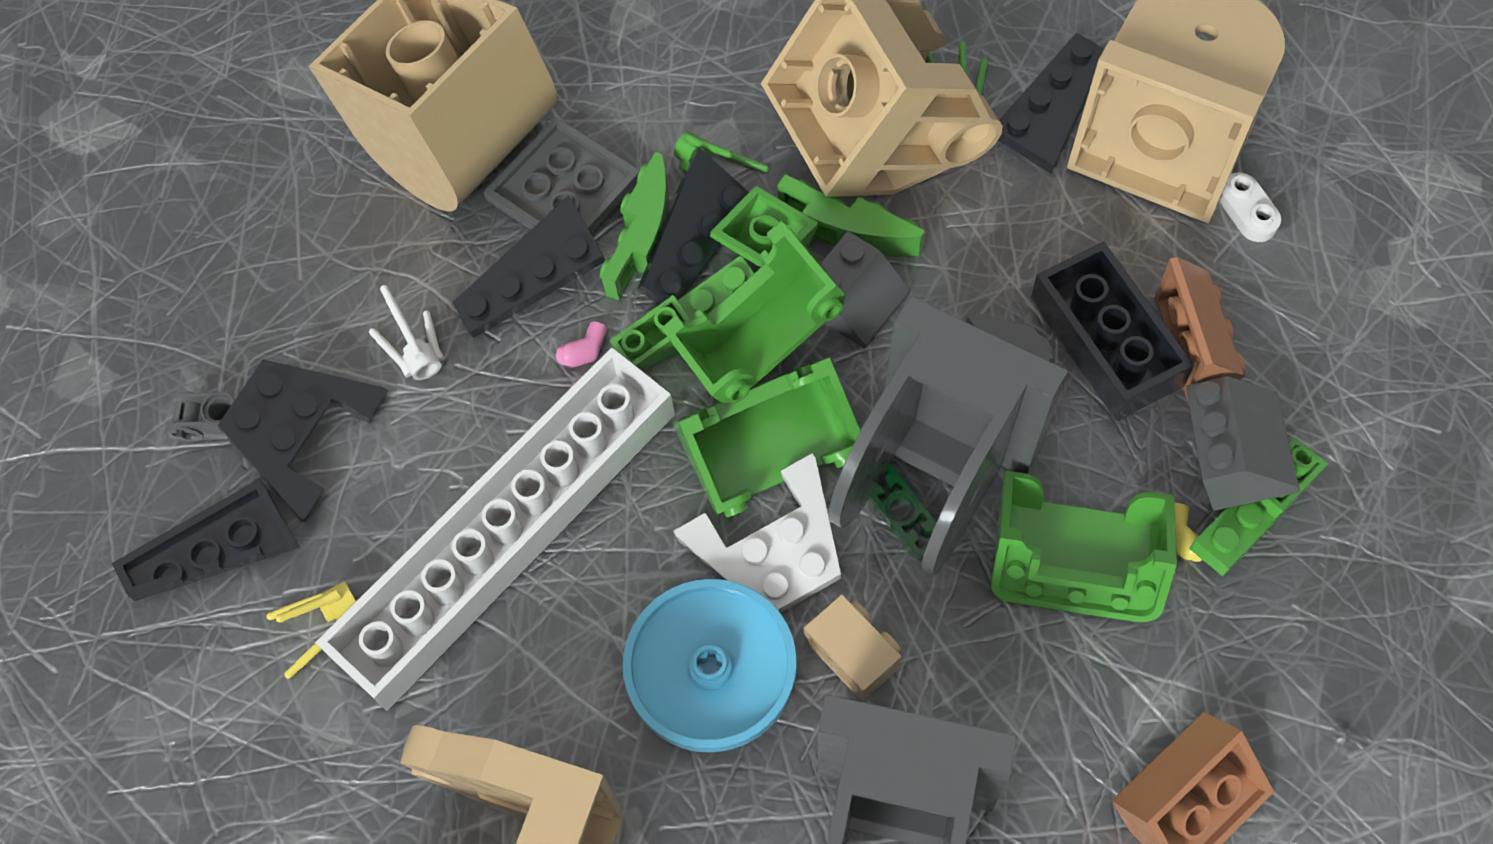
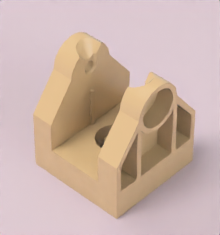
M814 0L761 82L762 87L826 197L894 195L950 168L963 166L975 161L987 153L1002 134L1003 126L984 96L978 94L960 64L926 63L928 53L931 50L947 45L948 40L929 11L923 10L919 0Z
M421 725L412 726L403 748L400 764L411 768L412 775L452 790L512 817L524 820L516 844H614L625 812L602 774L495 739L445 732Z

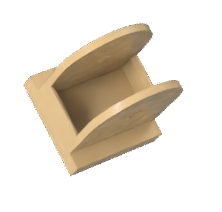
M1137 0L1115 40H1109L1098 60L1067 169L1209 224L1284 55L1285 38L1283 30L1274 14L1259 0ZM1205 33L1213 37L1214 40L1205 41L1198 38L1196 34Z

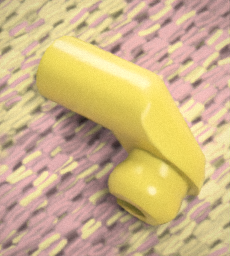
M1174 503L1176 553L1185 560L1200 562L1202 559L1189 549L1198 537L1196 533L1187 527L1189 507L1185 504Z

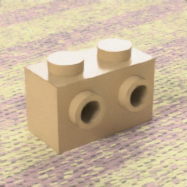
M840 595L804 627V641L863 702L900 669L902 656L899 652L901 648L890 634L885 631L880 634L869 623L871 617L857 601L850 603L843 595Z

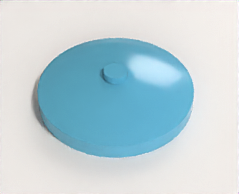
M695 580L683 583L662 593L638 616L630 630L624 648L623 678L626 691L636 713L644 724L660 738L677 747L691 751H727L748 744L761 736L782 715L791 698L796 680L795 644L790 629L781 613L760 593L747 586L728 580Z

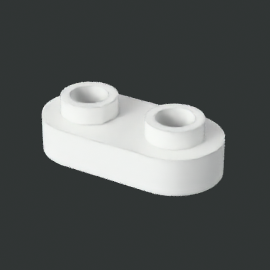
M1232 173L1219 200L1220 204L1247 239L1255 242L1270 240L1276 234L1281 223L1279 211L1252 176L1245 173ZM1256 215L1264 216L1266 220H1261Z

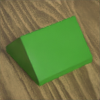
M755 186L711 231L710 237L757 266L762 267L765 262L759 254L764 250L770 253L772 249V241L767 233L781 220L807 247L818 228V222Z

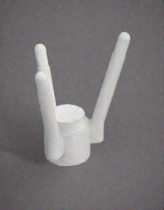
M382 285L380 290L408 343L403 348V357L375 328L369 330L370 335L400 366L406 378L412 376L415 380H424L435 375L441 368V361L444 360V356L438 345L430 311L426 310L423 312L429 343H425L423 339H416L389 288L386 285Z

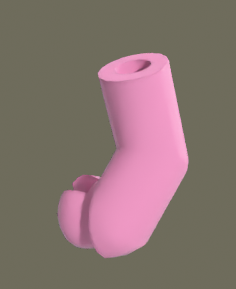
M591 322L584 339L568 342L558 347L556 351L557 361L561 365L577 367L594 362L600 353L608 328L602 323Z

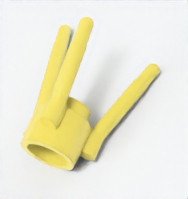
M343 581L320 594L269 612L266 617L268 620L276 619L280 623L320 608L329 623L334 619L338 620L356 600L346 582ZM315 643L285 672V677L288 679L293 677L322 649Z

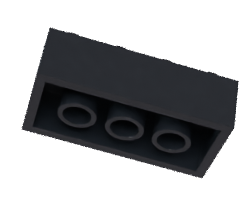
M1105 241L1036 274L1031 299L1116 421L1185 386L1194 368V363Z

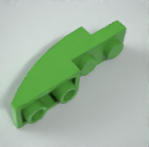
M656 151L649 163H644L640 168L637 184L632 193L628 192L623 198L620 211L623 214L625 228H623L619 235L617 249L612 258L608 257L601 267L600 278L603 282L605 294L620 301L636 270L644 273L654 246L659 242L664 229L663 224L669 212V194L663 156Z
M787 174L784 175L777 185L778 199L818 222V228L812 238L835 247L847 231L880 250L884 257L919 256L923 251L925 230L921 229L912 220L901 219L888 212L879 203L868 202L858 196L850 208L838 197H826L823 193L814 189L807 181L802 179L796 180Z
M740 255L679 300L672 295L612 338L610 342L618 353L639 369L649 367L676 355L679 352L661 328L675 315L683 322L697 319L694 313L698 309L709 315L748 280L754 272Z
M1294 438L1289 444L1300 492L1226 508L1190 546L1189 549L1222 577L1239 559L1241 560L1328 465L1325 460L1297 438Z

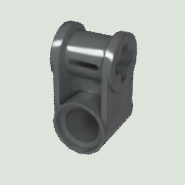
M177 392L173 394L171 401L175 406L172 423L167 425L165 433L170 438L183 442L228 440L218 429V424L235 399L226 392Z

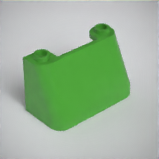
M782 220L767 233L772 241V249L770 253L764 250L759 254L765 264L709 315L698 309L694 313L697 319L689 322H683L675 315L661 328L710 395L722 403H737L743 400L749 394L750 388L826 321L836 318L843 309L845 301L844 292L806 244Z
M830 357L815 360L750 388L749 394L737 403H722L719 401L672 422L716 514L724 512L726 517L748 509L746 501L750 500L753 497L752 495L784 482L781 470L812 453L816 458L817 467L835 462L837 468L843 467L860 433V428Z
M1005 471L991 578V590L996 597L1010 603L1146 623L1160 617L1164 610L1177 566L1174 495L1155 492L1137 494L1130 499L1126 512L1123 514L1043 502L1044 486L1038 478L1025 473Z

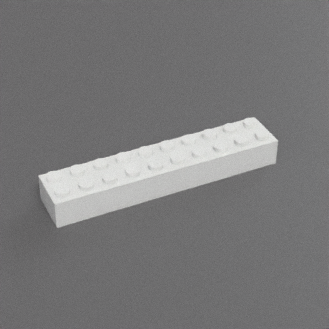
M611 348L315 643L388 711L675 415L671 394L615 349Z

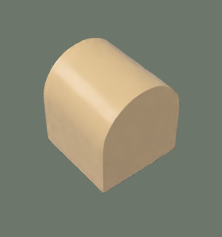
M377 0L308 66L354 137L374 161L410 193L425 203L443 211H454L555 106L557 100L552 78L518 8L500 0Z

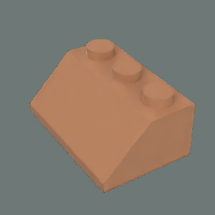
M1179 257L1170 258L1154 298L1161 320L1194 363V368L1183 387L1188 401L1187 385L1225 376L1241 380L1245 375V363L1242 355L1235 351L1232 342V324L1228 318L1224 319L1220 307L1222 302L1221 292L1218 285H1213L1209 271Z
M1203 712L1112 800V803L1128 830L1141 844H1223L1274 793V790L1242 730Z

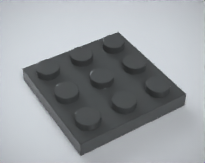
M555 116L486 188L484 195L487 201L530 230L569 195L592 234L620 204L625 195L636 186L640 170Z

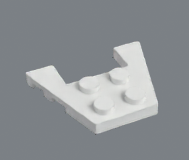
M813 453L781 470L783 480L800 507L730 547H725L706 513L673 531L677 540L683 546L688 547L705 565L713 569L723 579L755 590L768 599L780 613L842 579L816 458Z

